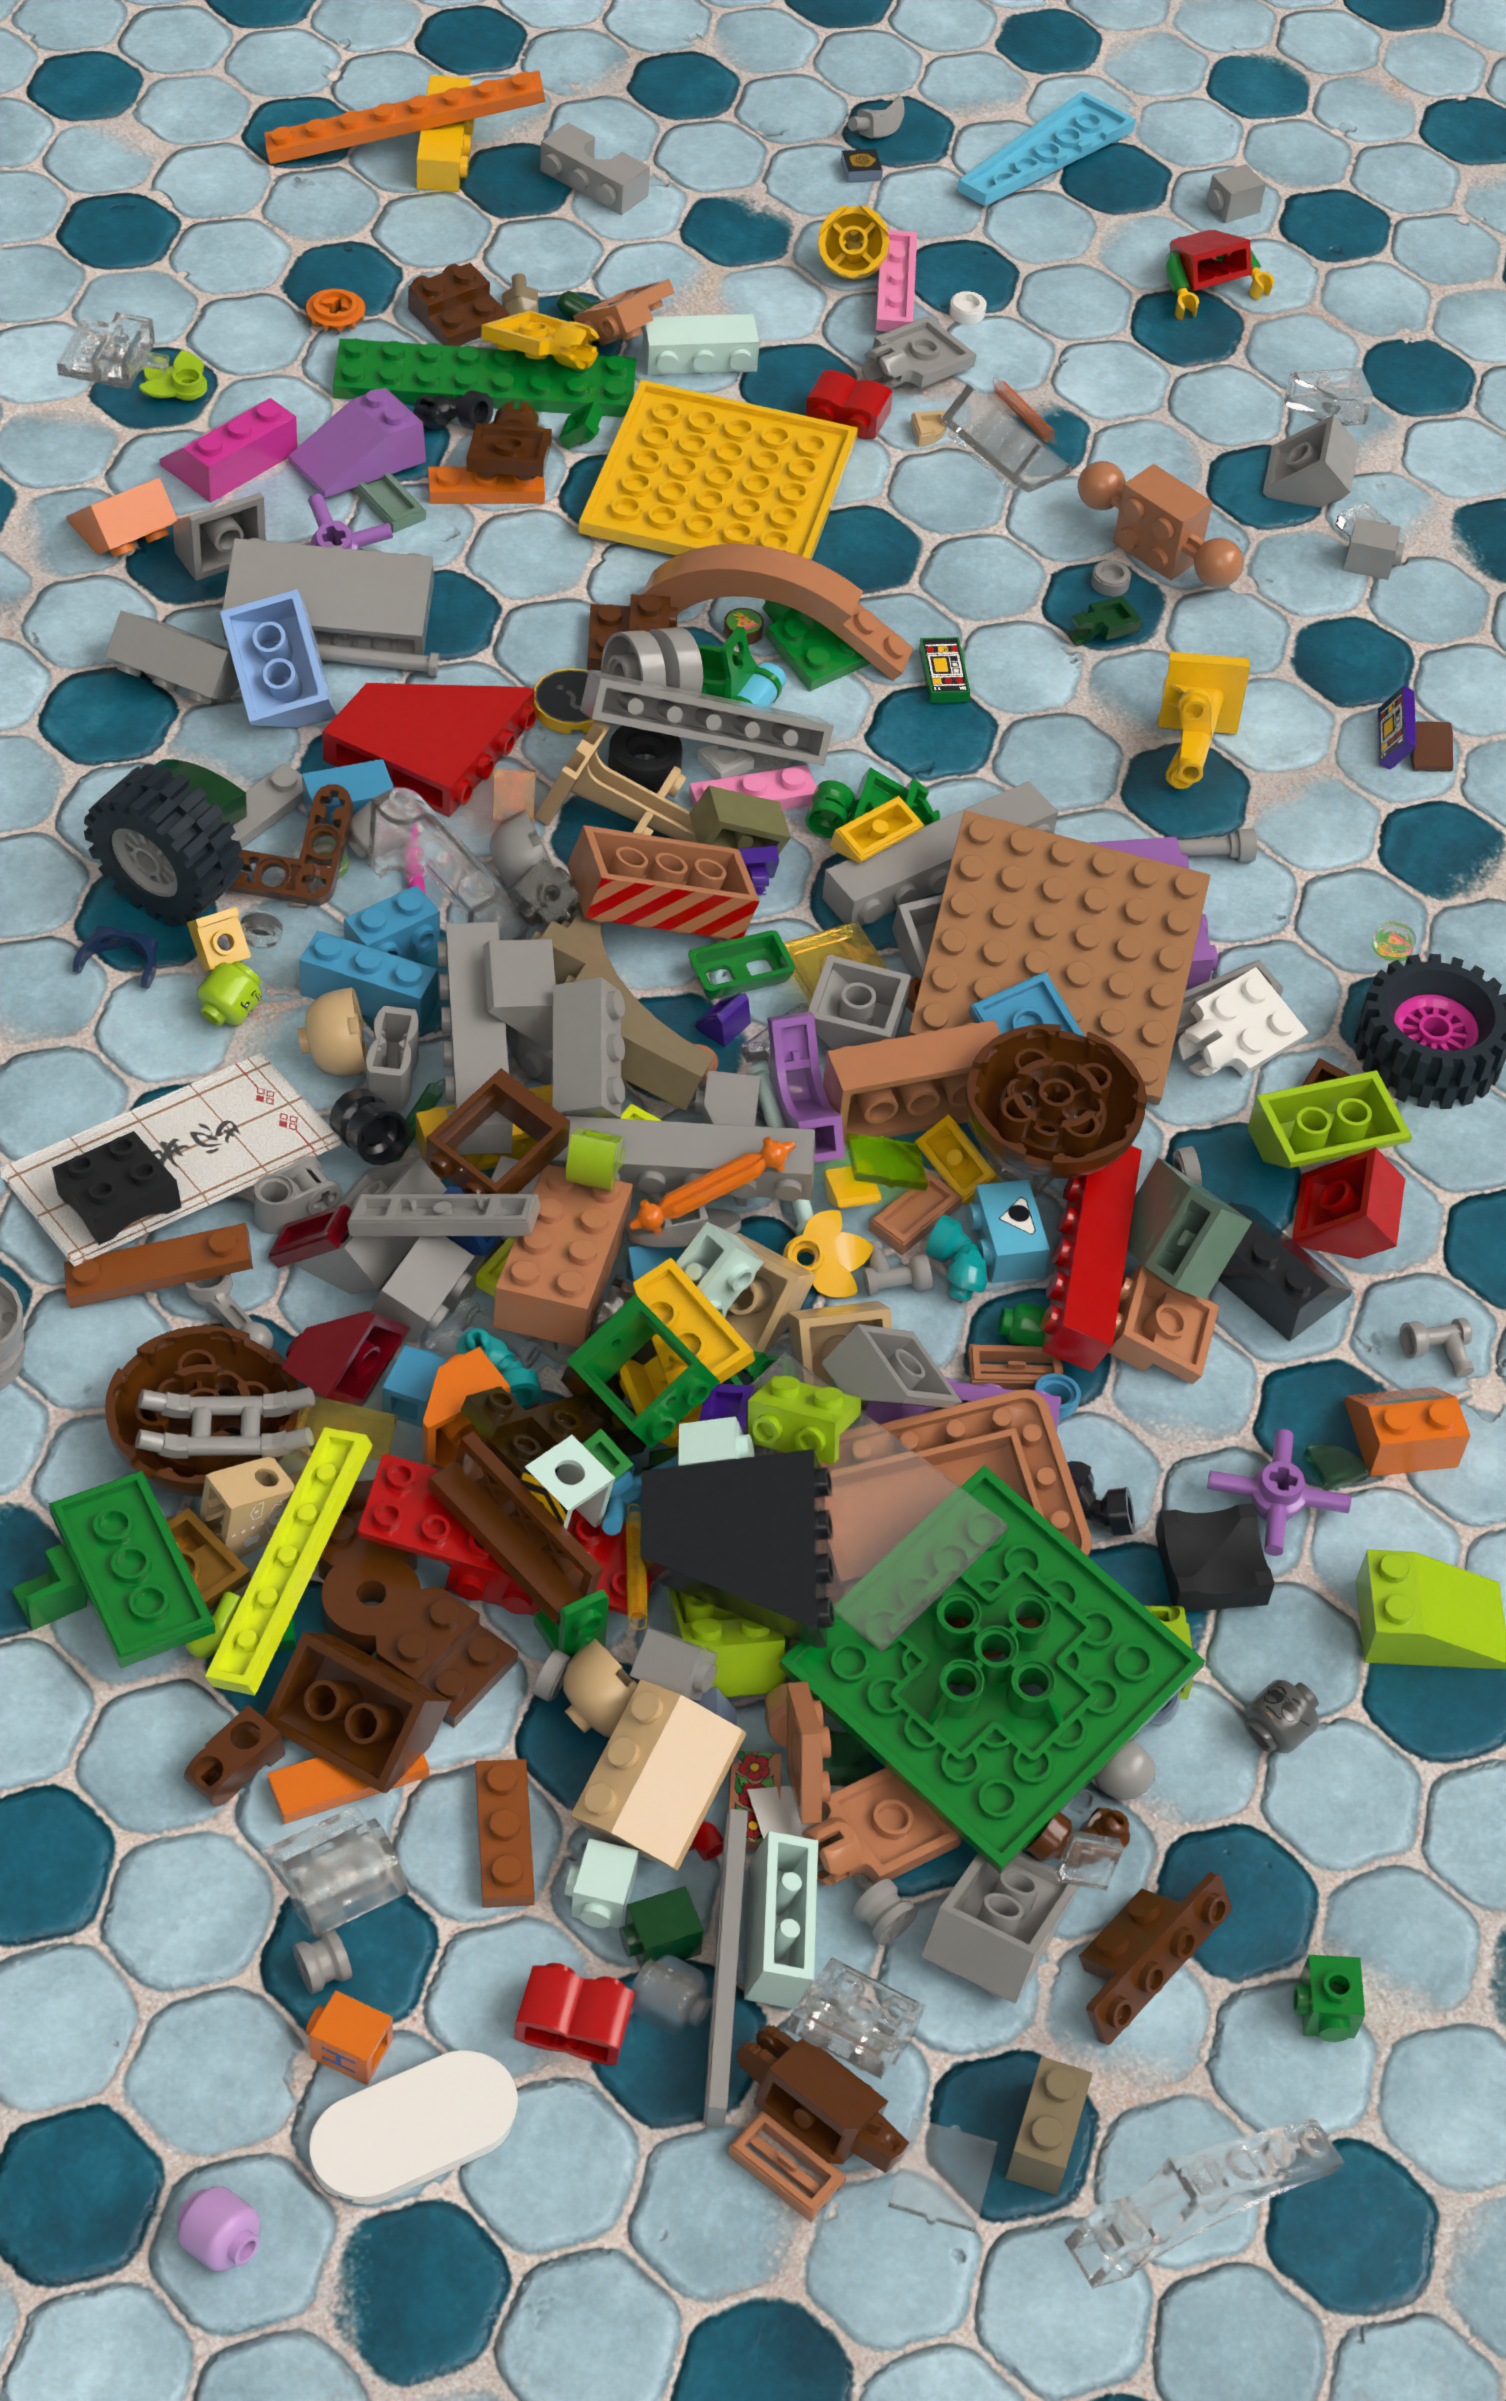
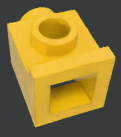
M237 906L187 922L203 972L214 969L215 966L222 962L232 964L234 961L241 962V960L251 957L237 916L239 915ZM220 935H226L230 948L227 951L220 949L217 944Z

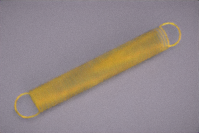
M626 1518L629 1623L631 1615H642L631 1614V1612L641 1613L634 1611L644 1609L646 1613L643 1618L646 1617L645 1621L647 1623L646 1567L640 1556H633L640 1554H632L640 1553L632 1552L640 1550H628L629 1546L639 1547L631 1549H640V1537H632L640 1536L632 1535L640 1533H631L629 1531L641 1530V1521L629 1522Z

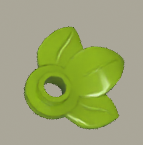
M182 350L176 356L174 366L145 362L144 377L146 382L142 383L139 389L146 395L156 398L177 397L184 401L196 400L207 391V380L203 376L204 364L197 356L186 350Z

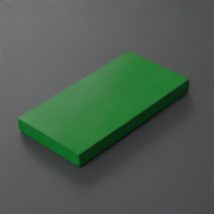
M142 1470L49 1503L52 1519L120 1668L215 1633V1623Z

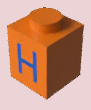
M335 1990L326 2007L319 2005L308 2022L306 2035L310 2039V2057L368 2085L393 2041L392 2016Z

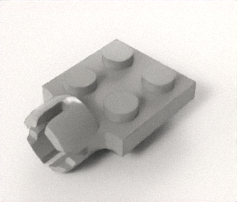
M927 316L876 336L873 348L864 355L869 360L864 361L862 372L865 380L881 383L890 389L899 387L904 382H912L919 388H923L974 367L977 354Z

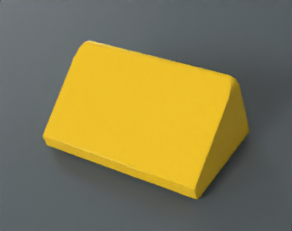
M897 796L836 829L830 847L851 860L861 863L917 833L925 825L901 797Z
M949 1114L915 1141L949 1187L962 1196V1203L964 1205L973 1202L976 1185L1004 1182Z

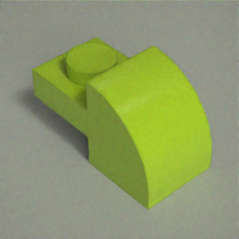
M578 1127L571 1134L566 1163V1181L613 1191L616 1173L623 1166L626 1148L621 1147L623 1137Z

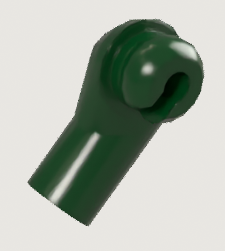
M567 291L558 297L557 306L564 315L575 321L574 315L604 300L589 302L577 293Z

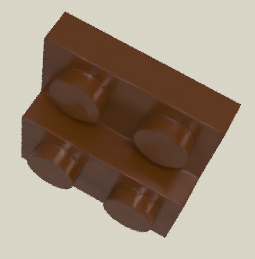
M471 263L462 266L450 264L441 274L429 278L425 275L419 276L408 286V310L442 345L459 346L481 337L483 324L510 316L490 295V282Z
M631 594L630 606L591 604L587 670L601 671L602 654L608 638L616 632L637 630L649 632L653 629L677 627L678 607H670L669 596Z

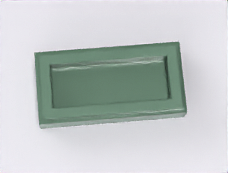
M389 472L384 474L382 478L368 483L363 481L357 487L352 488L384 524L389 523L392 533L426 520V510Z

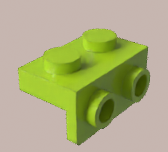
M773 1376L748 1400V1434L751 1435L753 1444L785 1453L814 1449L819 1462L833 1465L839 1459V1436L861 1415V1398L845 1394L838 1388H821L802 1383L792 1376Z

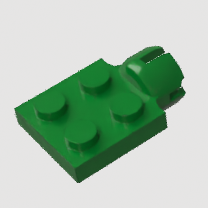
M765 600V604L762 606L763 611L773 622L767 626L765 637L809 692L872 664L834 632L810 616L780 603Z

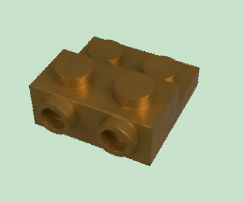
M189 1507L175 1517L166 1518V1522L208 1610L219 1604L224 1592L235 1593L251 1581L250 1570Z

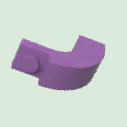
M808 1011L768 1017L771 1057H767L769 1075L786 1128L815 1129V1163L845 1158L842 1117L829 1103L822 1082L814 1014Z

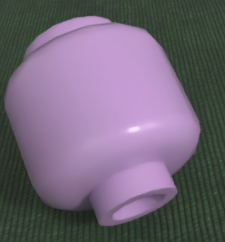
M215 2186L207 2190L201 2189L195 2192L185 2201L179 2211L177 2223L179 2226L178 2239L180 2245L212 2271L224 2272L234 2268L236 2265H244L254 2256L259 2247L260 2215L251 2205L226 2187Z

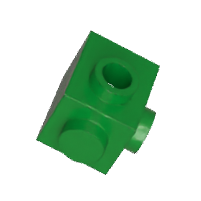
M1308 1955L1299 1977V1983L1295 1984L1293 1991V2010L1295 2015L1302 2016L1303 2036H1319L1322 2040L1328 2042H1340L1356 2037L1365 2017L1360 1957Z

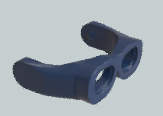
M97 926L94 934L77 951L72 970L73 972L81 973L86 961L92 955L126 946L146 962L147 965L141 978V987L149 989L156 973V950L158 944L154 938L146 935L124 932L107 926Z

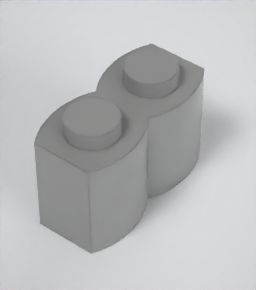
M383 1006L376 1015L374 1021V1042L371 1044L366 1056L367 1090L374 1092L395 1110L401 1111L410 1099L411 1074L415 1070L419 1058L418 1015L415 1009Z

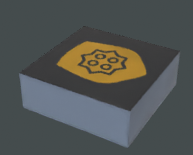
M876 149L842 151L841 163L848 182L882 180L883 169Z

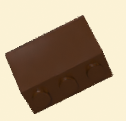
M303 1632L264 1718L282 1736L381 1793H387L412 1767L422 1753L424 1754L430 1748L451 1700L330 1633Z

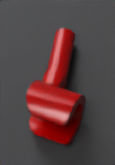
M702 1822L687 1852L696 1849L703 1861L712 1860L723 1853V1838L713 1824Z

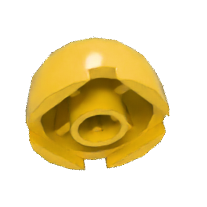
M847 205L839 207L830 213L820 226L818 239L820 257L828 270L842 279L852 281L866 279L879 271L887 259L890 246L887 225L878 213L867 206L848 207Z

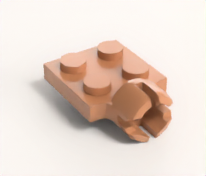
M808 1682L780 1684L771 1690L764 1702L766 1711H764L765 1723L768 1734L777 1744L786 1748L787 1773L801 1824L822 1823V1802H830L831 1798L828 1771H823V1758L831 1756L830 1732L828 1726L824 1727V1709L820 1700L816 1701L812 1698Z
M887 1768L832 1793L830 1802H822V1811L827 1819L823 1820L822 1823L806 1828L802 1833L803 1838L818 1840L817 1866L823 1863L824 1869L817 1872V1882L821 1885H834L855 1874H864L873 1884L887 1878L892 1880L959 1847L962 1840L955 1831Z

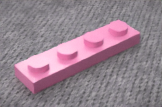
M888 230L890 240L888 256L880 267L878 275L875 331L889 332L913 322L917 232Z

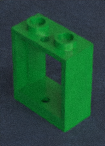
M636 1294L566 1360L624 1424L650 1449L660 1440L667 1438L674 1431L676 1425L695 1406L702 1404L708 1398L710 1392L720 1383L712 1372ZM657 1333L689 1367L636 1417L605 1383Z

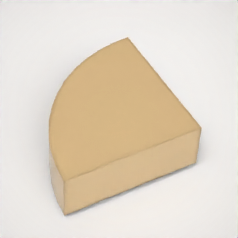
M948 410L914 412L911 414L910 423L918 447L934 444L945 435L949 418Z

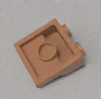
M670 279L625 290L574 315L573 318L575 322L588 325L597 332L599 338L594 341L588 340V344L599 341L600 346H604L620 338L622 341L640 335L642 333L641 326L653 321L651 311L662 307L663 302L661 299L675 292Z
M1142 1264L1129 1277L1123 1276L1113 1347L1108 1353L1143 1372L1152 1364H1155L1193 1385L1203 1374L1219 1305L1208 1299L1204 1300L1172 1287Z

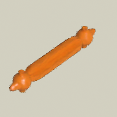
M766 1137L762 1140L764 1145L760 1152L745 1153L666 1193L658 1205L649 1203L647 1199L640 1201L641 1208L638 1210L637 1216L629 1223L631 1230L645 1229L653 1231L655 1234L661 1233V1225L664 1219L679 1218L758 1178L766 1167L775 1168L777 1172L783 1171L787 1155L796 1147L794 1142L781 1143L779 1141H772L771 1137Z

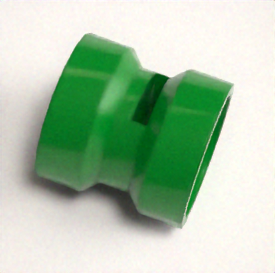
M827 780L818 784L812 797V804L805 818L809 830L817 836L831 839L835 830L848 822V814L854 803L852 790L844 783L834 780Z

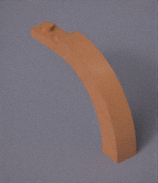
M721 544L690 550L675 556L656 568L641 595L669 596L670 607H678V614L694 604L720 597H752L780 603L796 609L823 624L892 681L903 673L913 650V647L904 641L901 636L893 632L858 603L863 591L852 582L815 561L771 547L751 544Z

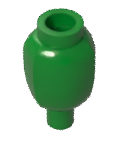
M1019 1303L1012 1309L1003 1308L999 1316L997 1334L1006 1336L1009 1343L1014 1346L1043 1347L1045 1332L1041 1331L1040 1327L1048 1308L1028 1303Z

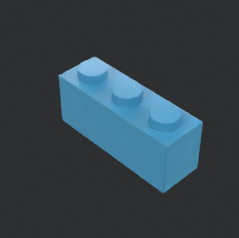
M317 930L299 960L301 995L316 1000L325 993L353 987L362 1015L375 1019L383 1006L415 1009L418 1015L420 1034L438 1004V969Z

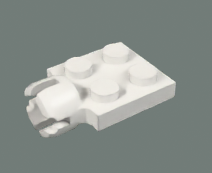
M1257 967L1195 1003L1190 1011L1195 1016L1197 1023L1186 1029L1185 1033L1180 1036L1178 1051L1183 1062L1198 1053L1203 1057V1059L1189 1067V1070L1198 1076H1210L1225 1066H1232L1243 1077L1301 1042L1309 1032Z

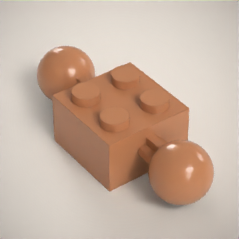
M1108 461L1091 463L1081 472L1077 484L1081 500L1088 507L1102 511L1113 507L1119 509L1113 543L1172 581L1194 565L1198 578L1204 584L1214 588L1227 587L1240 577L1244 566V558L1240 548L1233 541L1226 538H1213L1204 541L1213 502L1155 464H1152L1127 482L1121 469Z

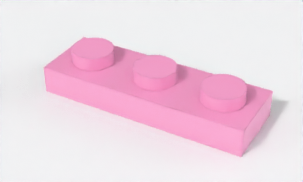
M801 765L690 783L689 797L694 808L706 788L710 785L778 801L781 804L782 810L810 806L816 785L808 766Z

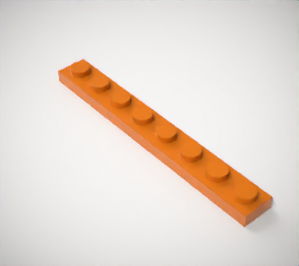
M539 70L520 72L508 78L485 80L477 85L463 88L454 87L445 92L428 96L418 95L410 100L393 104L383 103L375 108L358 112L348 111L340 116L327 119H313L308 123L292 127H278L273 131L265 132L268 159L270 165L545 103Z

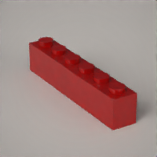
M1132 1145L1118 1160L1109 1166L1085 1176L1069 1178L1063 1191V1199L1067 1200V1205L1061 1214L1057 1226V1231L1062 1232V1235L1052 1256V1264L1056 1265V1271L1046 1291V1296L1051 1298V1301L1040 1327L1041 1331L1045 1332L1042 1352L1090 1372L1094 1371L1113 1347L1142 1153L1141 1149Z

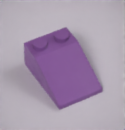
M374 389L365 395L350 400L288 455L289 463L327 498L355 488L363 481L368 483L384 477V474L388 472L393 474L426 462L423 422L388 389Z

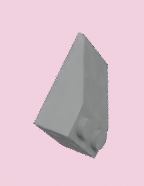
M1022 1852L1001 1873L997 1872L984 1858L977 1854L940 1906L921 1957L935 1963L944 1972L957 1974L984 1988L992 1996L1004 1998L1016 2004L1032 1979L1082 1881Z

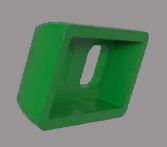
M775 930L692 949L688 952L691 968L705 996L709 1000L786 982L793 975L796 968L779 933ZM758 960H767L773 971L751 976L746 964ZM721 969L729 971L733 981L711 985L706 975L709 972Z

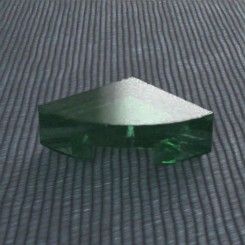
M1328 1444L1306 1446L1304 1457L1323 1490L1330 1491L1366 1480L1369 1469L1363 1461L1348 1450Z

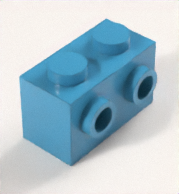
M416 885L344 918V939L413 960L437 948V941H440V911Z

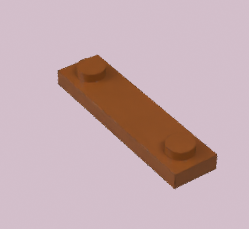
M246 1223L103 1253L92 1259L81 1260L83 1263L75 1267L70 1261L64 1262L66 1298L70 1307L74 1308L185 1284L186 1282H194L253 1269L250 1237Z

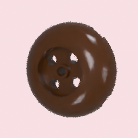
M1057 1024L1028 1025L1007 1031L994 1038L981 1049L973 1060L966 1084V1106L976 1134L983 1144L1003 1162L1035 1176L1056 1179L1075 1178L1097 1172L1109 1166L1130 1148L1139 1134L1144 1120L1147 1096L1142 1077L1137 1068L1119 1048L1091 1032H1087L1085 1037L1071 1032L1060 1031L1061 1025ZM1024 1101L1029 1103L1031 1107L1029 1108Z
M203 1325L169 1331L154 1337L138 1347L137 1355L122 1370L118 1368L113 1375L105 1402L109 1436L124 1463L134 1473L142 1470L149 1484L178 1495L202 1497L207 1474L264 1457L262 1455L189 1456L188 1458L176 1459L160 1456L157 1452L135 1448V1440L139 1429L161 1434L164 1432L188 1434V1437H191L192 1416L191 1418H173L163 1416L160 1412L138 1408V1398L141 1390L146 1389L164 1394L166 1392L190 1394V1397L263 1396L265 1393L299 1390L296 1378L281 1369L286 1360L273 1347L268 1350L261 1344L250 1340V1334L241 1330ZM300 1409L294 1410L292 1414L280 1417H263L261 1415L260 1436H262V1433L297 1430ZM241 1415L212 1416L211 1436H232V1433H237L238 1435L236 1436H240ZM284 1455L272 1458H275V1460L279 1463L280 1460L284 1457Z

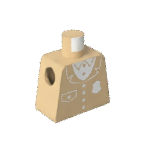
M267 1456L209 1473L205 1477L199 1519L240 1559L269 1543L303 1470L287 1475L275 1458Z

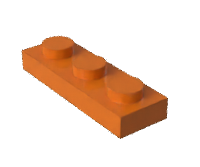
M428 467L429 504H545L544 476L533 479H520L515 475L507 474L486 477L479 475L477 472H466V467Z

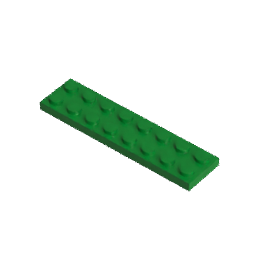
M339 338L333 381V398L354 399L367 394L371 390L386 388L402 403H416L417 399L423 395H430L432 398L439 395L447 397L453 395L454 399H457L458 395L463 396L467 391L475 390L486 393L491 397L493 409H499L507 402L514 401L513 409L519 410L521 401L533 407L536 412L572 414L595 400L604 410L602 416L625 417L634 397L636 358L597 356L589 368L576 370L562 366L554 359L553 355H547L545 359H530L525 357V352L518 350L505 351L473 346L462 347L433 343L416 344L398 341L386 342L358 338Z

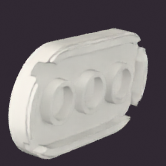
M460 2050L440 2055L341 2099L323 2112L312 2130L309 2151L314 2176L321 2187L333 2196L351 2199L352 2203L368 2205L385 2201L482 2157L498 2148L505 2141L511 2131V2126L515 2122L518 2095L514 2080L507 2069L494 2058L476 2051Z

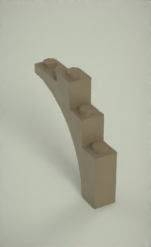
M577 902L567 921L564 920L562 925L552 920L543 934L536 931L531 940L552 939L556 984L602 977L621 991L625 1002V1013L621 1017V1036L625 1044V1056L621 1060V1078L686 1111L714 1056L685 1040L663 1024L633 996L617 975L606 954L601 935V923L592 919H586L580 903Z

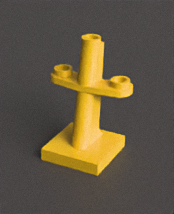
M1169 651L1166 679L1164 678L1163 699L1157 721L1158 728L1182 729L1180 747L1166 770V780L1173 787L1186 789L1203 777V767L1214 732L1237 734L1250 671L1249 658Z

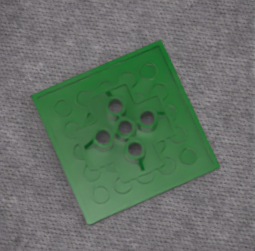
M983 1465L834 1608L835 1624L834 1627L827 1628L826 1648H815L799 1641L779 1661V1668L794 1682H808L812 1698L816 1701L820 1700L822 1708L997 1872L1001 1873L1040 1834L1049 1821L1060 1813L1203 1668L1205 1660L987 1466ZM962 1617L968 1621L969 1625L960 1629L953 1628L946 1622L945 1618L957 1619ZM1032 1617L1040 1623V1626L1032 1629L1025 1628L1018 1623L1016 1618L1027 1619ZM998 1650L1006 1656V1659L1002 1662H991L984 1657L982 1652ZM1034 1683L1041 1687L1044 1693L1035 1697L1028 1696L1022 1692L1019 1685H1031ZM949 1684H965L970 1687L972 1693L963 1697L956 1696L951 1693L947 1686Z

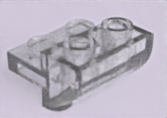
M357 1805L264 1849L268 1866L289 1892L294 1911L315 1938L322 1935L323 1932L335 1929L408 1893L401 1864L388 1836L377 1819L368 1820Z

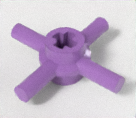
M316 493L308 498L309 505L319 527L311 539V545L339 546L345 549L358 550L359 547L393 538L389 523L353 533L346 524L332 520L322 494Z
M1280 1429L1275 1432L1272 1463L1259 1471L1254 1478L1210 1470L1207 1482V1489L1245 1495L1252 1498L1256 1512L1263 1519L1267 1520L1264 1551L1271 1556H1279L1283 1553L1286 1521L1299 1513L1304 1506L1347 1514L1351 1506V1495L1306 1486L1303 1473L1297 1466L1291 1463L1294 1434L1287 1429Z

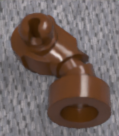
M1099 1807L1074 1835L1072 1834V1821L1060 1812L1049 1821L1025 1850L1040 1861L1053 1858L1065 1862L1074 1860L1076 1865L1086 1861L1093 1862L1104 1856L1116 1855L1129 1844V1821L1118 1810Z

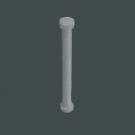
M317 644L320 658L324 661L428 672L430 677L438 676L439 653L431 652L430 656Z

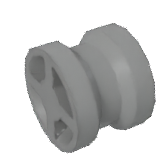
M890 1878L874 1884L858 1899L853 1907L852 1914L860 1923H868L873 1928L872 1936L880 1945H886L908 1929L915 1920L918 1910L910 1901H903L898 1896V1887Z
M334 1929L323 1932L320 1940L313 1943L301 1941L293 1945V1954L298 1970L311 1995L322 1991L325 1983L335 1979L343 1982L352 1978V1970L347 1953L339 1935Z

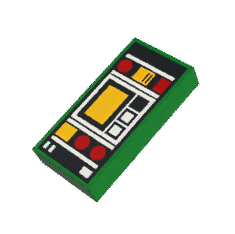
M959 637L920 638L919 652L929 702H969L971 692Z

